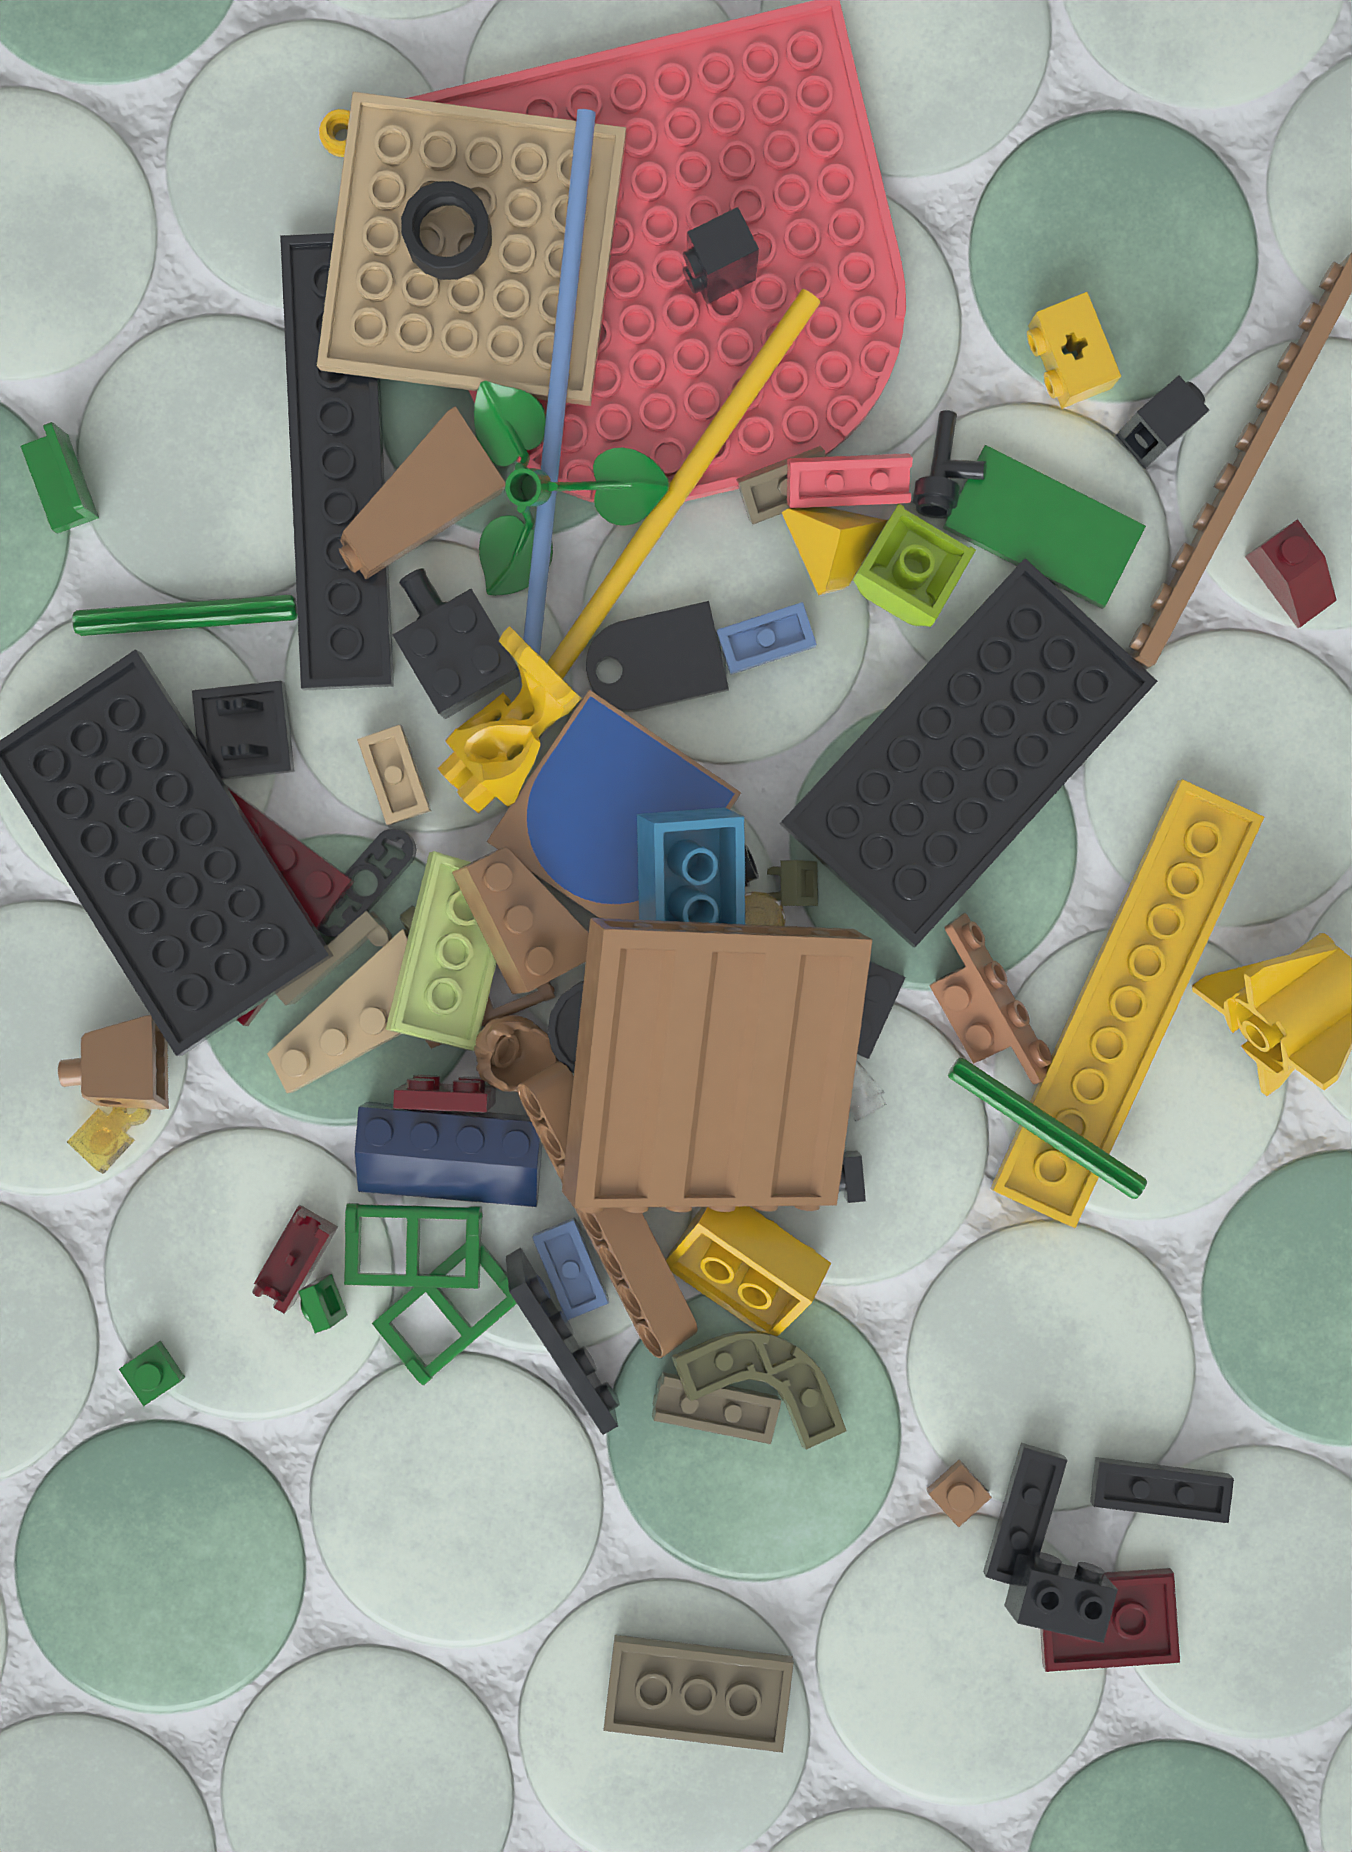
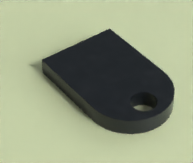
M709 601L611 624L595 637L587 653L586 672L593 691L620 711L638 712L729 691ZM606 659L618 661L623 669L620 679L610 684L600 681L596 675L598 665Z

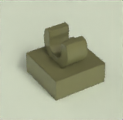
M780 860L781 866H773L767 869V875L781 877V890L779 892L767 893L768 899L781 901V906H818L817 861Z

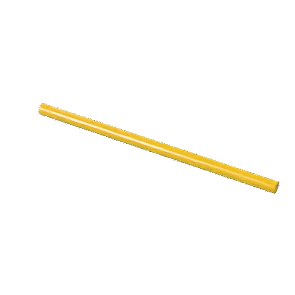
M801 289L670 481L669 492L645 518L547 663L562 679H564L821 303L811 292Z

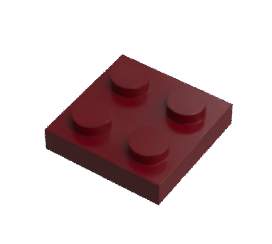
M413 1075V1078L407 1079L405 1084L394 1089L393 1108L487 1112L495 1105L496 1088L485 1085V1081L480 1077H458V1080L453 1081V1084H441L440 1076Z

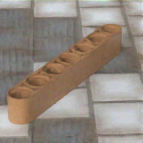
M557 1061L519 1084L517 1090L520 1100L563 1184L574 1076L566 1065ZM604 1208L600 1213H585L576 1209L639 1337L649 1352L657 1358H662L695 1335L698 1331L695 1318L643 1214L628 1212L622 1208Z

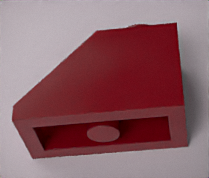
M1298 519L1281 529L1245 556L1297 628L1302 627L1337 601L1325 555Z

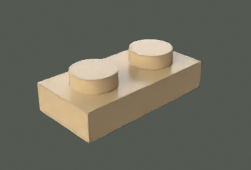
M401 725L357 739L386 825L390 826L431 811L404 729Z

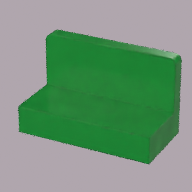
M53 422L43 425L46 433L45 437L23 444L20 447L52 531L58 534L96 520L99 516L68 434Z

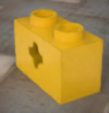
M1088 292L1036 312L1028 325L1030 329L1027 331L1028 344L1034 356H1041L1047 371L1043 375L1046 389L1051 398L1057 397L1061 409L1112 389L1121 378V374ZM1066 347L1069 352L1076 350L1078 353L1076 359L1072 353L1064 355L1062 352L1063 348Z

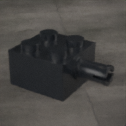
M424 568L409 573L399 581L419 617L415 622L392 635L440 716L447 719L520 676L518 666L511 654L499 642L500 636L472 589L467 590L449 602H442L428 579Z

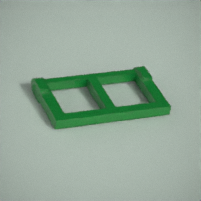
M347 1203L345 1209L344 1285L480 1288L482 1207L363 1205ZM362 1217L407 1218L406 1274L360 1273ZM420 1219L466 1220L465 1276L419 1274Z
M482 1242L480 1265L507 1297L474 1326L467 1322L440 1288L431 1287L412 1288L372 1323L404 1362L411 1374L423 1386L517 1304L509 1292L507 1272ZM466 1243L429 1275H446L465 1259ZM424 1293H427L461 1334L459 1339L428 1365L423 1362L391 1323Z

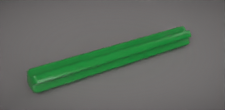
M276 595L76 610L73 612L72 621L76 634L89 636L293 621L297 619L298 614L297 601L294 596Z
M958 1058L950 1068L948 1077L1131 1199H1137L1147 1185L1146 1178L966 1059Z

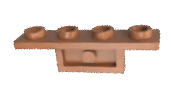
M964 913L947 924L945 931L965 966L935 980L929 986L973 1064L1012 1047L1032 1084L1035 1085L1042 1082L1047 1077L1048 1065L1052 1063L1050 1050L1042 1040H1038L1029 1024L1030 1018L1025 1006L1019 1000H1015L1007 986V976L1003 967L997 961H993L986 949L982 930Z

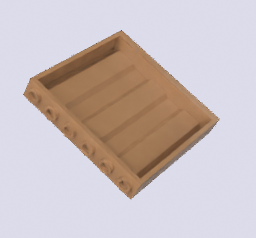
M590 918L562 1192L572 1206L585 1213H600L604 1208H622L628 1212L643 1213L648 1211V1207H665L674 1212H689L692 1210V1207H709L715 1211L731 1212L735 1210L736 1206H751L760 1211H776L778 1206H794L800 1210L816 1211L820 1209V1206L837 1205L873 939L855 929Z

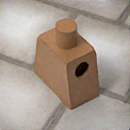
M151 1015L87 1032L81 1037V1058L60 1060L58 1064L60 1084L63 1087L81 1085L82 1097L98 1106L169 1109L168 1042Z

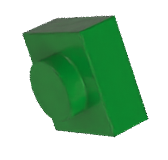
M332 1274L318 1278L298 1291L301 1297L302 1313L305 1319L311 1323L315 1334L330 1329L348 1316Z
M161 1340L119 1368V1371L143 1407L185 1378Z

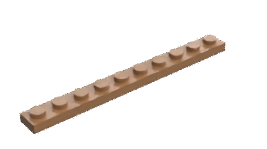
M1352 252L1340 264L1333 262L1325 273L1319 285L1320 288L1325 290L1319 303L1312 302L1299 322L1298 327L1304 330L1297 344L1291 342L1282 354L1277 364V367L1283 370L1276 384L1270 382L1262 392L1256 404V407L1261 412L1255 424L1249 422L1238 437L1235 447L1240 452L1233 465L1227 462L1219 473L1213 486L1219 490L1212 505L1206 502L1198 513L1192 526L1198 531L1191 545L1184 543L1178 551L1171 565L1172 568L1177 570L1169 585L1163 583L1150 605L1151 608L1156 610L1148 625L1142 623L1129 644V647L1134 649L1131 657L1145 670L1156 664L1352 293Z

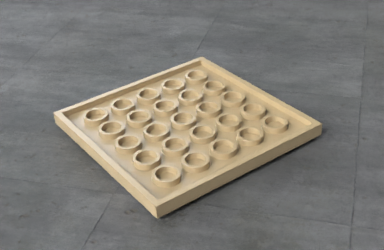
M353 92L317 359L318 368L321 371L478 391L482 381H489L524 390L537 399L548 400L576 121ZM596 123L594 127L566 403L591 406L626 144V127ZM436 181H454L470 188L482 200L492 227V246L485 262L474 273L458 280H440L425 274L412 261L401 234V216L407 201L420 188ZM441 206L430 211L423 218L420 225V239L423 246L431 254L439 257H451L463 252L471 244L474 237V224L470 215L457 206Z

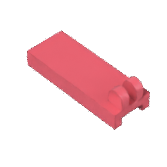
M909 453L788 458L787 505L789 508L911 503L909 485L910 467H912L913 457Z

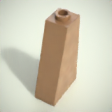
M456 406L445 413L343 531L340 540L343 547L339 551L352 572L355 573L360 570L365 579H368L498 497L504 490L505 481Z

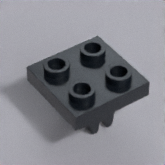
M273 681L192 690L197 741L222 780L295 772L285 682Z

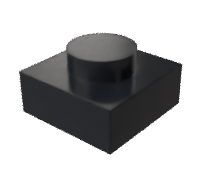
M858 1151L844 1152L839 1192H844V1198L847 1203L866 1201L862 1156Z

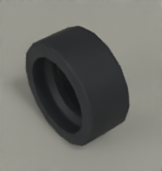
M436 181L420 188L407 201L401 216V234L412 261L425 274L440 280H458L474 273L485 262L492 246V227L482 200L470 188L454 181ZM441 206H457L462 208L470 215L474 224V237L471 244L463 252L451 257H439L431 254L423 246L420 239V225L423 218L430 211Z

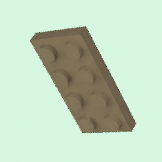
M615 1635L603 1731L783 1753L794 1664L793 1656Z

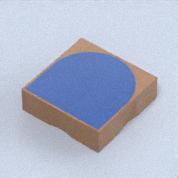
M589 690L520 791L515 803L511 804L486 842L498 850L507 847L530 872L598 918L639 920L637 814L723 807L731 810L741 792Z

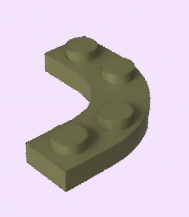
M737 1331L714 1337L671 1356L686 1396L690 1401H694L735 1382L749 1379L762 1381L775 1388L786 1404L801 1446L806 1450L847 1431L831 1388L820 1368L804 1351L782 1338L758 1331Z

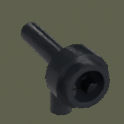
M950 410L939 412L930 476L919 478L915 482L913 502L916 505V511L930 518L948 517L951 515L952 509L957 507L960 486L957 482L948 478L985 480L986 461L950 460L957 414Z

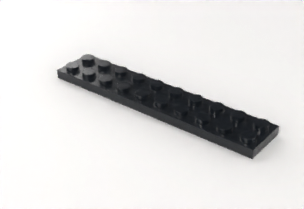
M334 233L280 236L301 689L304 691L394 686L389 566L365 579L360 570L355 573L351 571L339 551L343 547L340 542L343 531L385 484L380 378L321 371L317 366Z

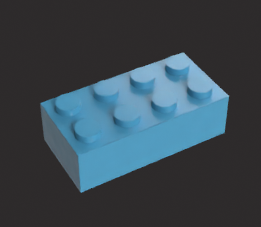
M725 807L637 814L639 920L745 924L744 816Z

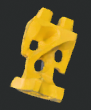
M510 626L502 633L499 642L518 663L522 682L520 693L511 703L510 698L502 692L477 714L456 728L445 740L454 752L437 768L458 789L457 793L463 801L477 813H480L495 797L507 807L515 803L522 785L534 765L541 745L540 737L549 726L559 718L569 714L582 701V698Z

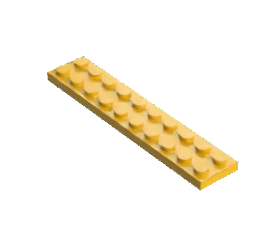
M1183 779L1178 780L1053 1050L1051 1055L1052 1063L1047 1067V1077L1038 1083L1030 1100L1032 1104L1108 1154H1110L1265 818ZM1019 1125L990 1189L1076 1228L1099 1177Z

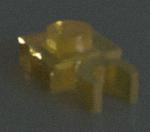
M112 1107L113 1111L108 1115L105 1111L98 1108L67 1143L94 1169L104 1174L135 1141L127 1133L128 1129L131 1126L143 1124L151 1115L152 1111L150 1109L137 1108L134 1113L128 1114L127 1108Z

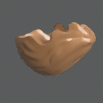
M518 1015L504 1016L500 1019L495 1018L491 1020L478 1034L476 1045L474 1046L477 1061L476 1070L480 1078L503 1092H518L519 1084L559 1061L551 1050L548 1034L532 1020Z

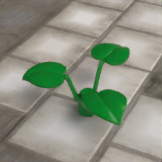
M482 381L478 387L474 405L476 438L492 463L497 466H509L521 457L520 463H516L515 470L506 480L505 490L509 500L517 505V511L522 513L525 519L524 523L516 516H500L492 520L483 530L479 543V556L485 576L487 594L492 596L508 595L529 587L534 539L533 526L535 523L529 508L546 503L552 491L596 490L594 504L597 512L605 520L620 526L633 525L645 519L669 492L670 483L664 471L647 455L630 448L621 447L606 450L597 456L593 464L596 481L551 482L550 477L543 470L527 467L530 461L527 450L539 447L544 441L546 412L542 404L532 394L524 390ZM551 543L549 567L553 557V543Z

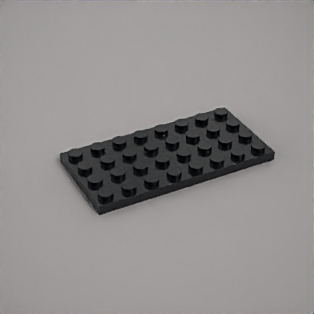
M1025 558L779 824L912 947H916L1158 681Z
M135 649L0 740L1 776L176 1056H182L334 956L144 655Z

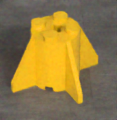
M1319 933L1289 955L1207 975L1192 985V990L1195 994L1225 1016L1227 1025L1232 1033L1240 1029L1243 1036L1247 1039V1042L1241 1045V1047L1257 1063L1260 1091L1266 1096L1278 1089L1294 1069L1322 1090L1327 1089L1339 1079L1352 1050V957L1336 946L1327 934Z

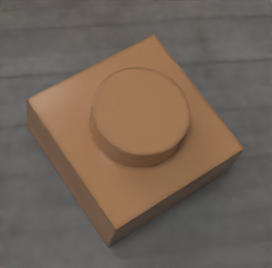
M960 1459L926 1489L929 1496L958 1527L992 1498L989 1491Z

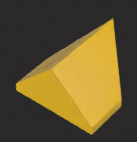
M830 507L788 508L782 512L818 595L842 590L850 585L888 521Z

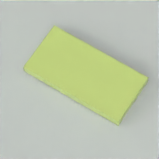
M433 851L429 852L386 1030L474 1051L476 1038L481 1031L497 963L452 873L471 862Z

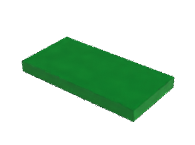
M984 445L977 461H986L985 480H966L959 494L957 507L952 509V513L948 516L943 529L1016 566L1026 558L1057 587L1103 609L1109 601L1146 526Z

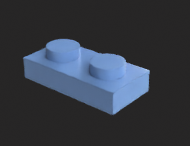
M803 602L716 631L730 675L815 648L817 645Z
M575 1217L533 1234L532 1238L562 1311L568 1320L609 1304V1298Z

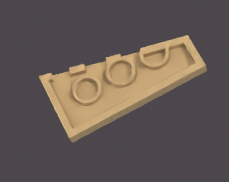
M402 929L267 1053L286 1093H293L401 1035V1033L386 1030L409 936L408 930Z

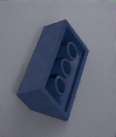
M366 1102L358 1107L354 1153L358 1192L537 1207L543 1144L527 1115L394 1109L393 1104Z

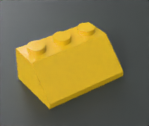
M736 1206L735 1210L731 1212H720L709 1207H701L665 1259L671 1272L754 1330L774 1336L781 1334L813 1302L831 1265L830 1261L819 1255L813 1248L803 1244L780 1228L777 1223L767 1219L750 1206Z

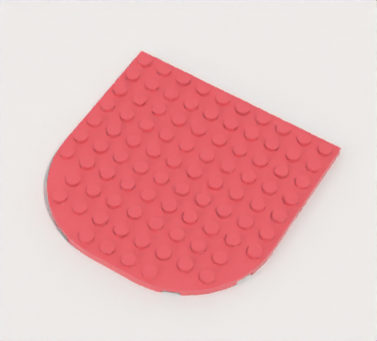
M813 0L406 98L576 121L578 109H588L596 112V124L626 127L627 136L591 406L566 403L558 482L596 481L593 464L597 456L606 450L622 447L639 451L653 459L664 471L670 483L801 289L811 292L821 303L685 502L739 489L736 479L821 446L825 450V454H829L858 428L879 400L889 381L900 350L906 313L905 279L840 0ZM738 207L759 248L756 280L706 304L701 292L694 294L691 291L683 273V268L687 266L683 257V252L687 250V232ZM468 390L475 404L477 391ZM538 399L546 412L548 400ZM543 442L539 447L527 450L530 456L528 468L541 470ZM521 457L516 460L518 463H520ZM596 490L562 492L585 501L594 502Z

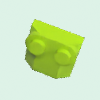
M898 503L853 581L857 585L859 592L866 599L913 626L931 627L938 618L976 549L971 546L970 548L905 510L904 506Z

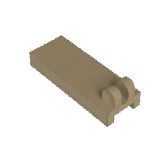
M365 911L327 945L334 956L276 993V995L285 1006L297 1003L368 939L375 946H384L392 939L391 932L374 911L371 913Z
M662 1372L657 1383L658 1391L654 1395L652 1403L654 1406L652 1411L654 1421L771 1444L781 1405L779 1396L727 1385L694 1401H690L686 1396L679 1375Z

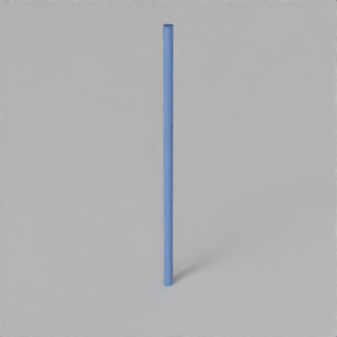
M578 109L576 117L541 470L547 473L551 482H558L596 117V112L588 109ZM552 491L549 500L543 505L537 506L523 640L539 655L557 491Z

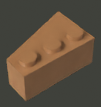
M507 847L491 852L452 872L512 994L530 992L586 962L589 932Z

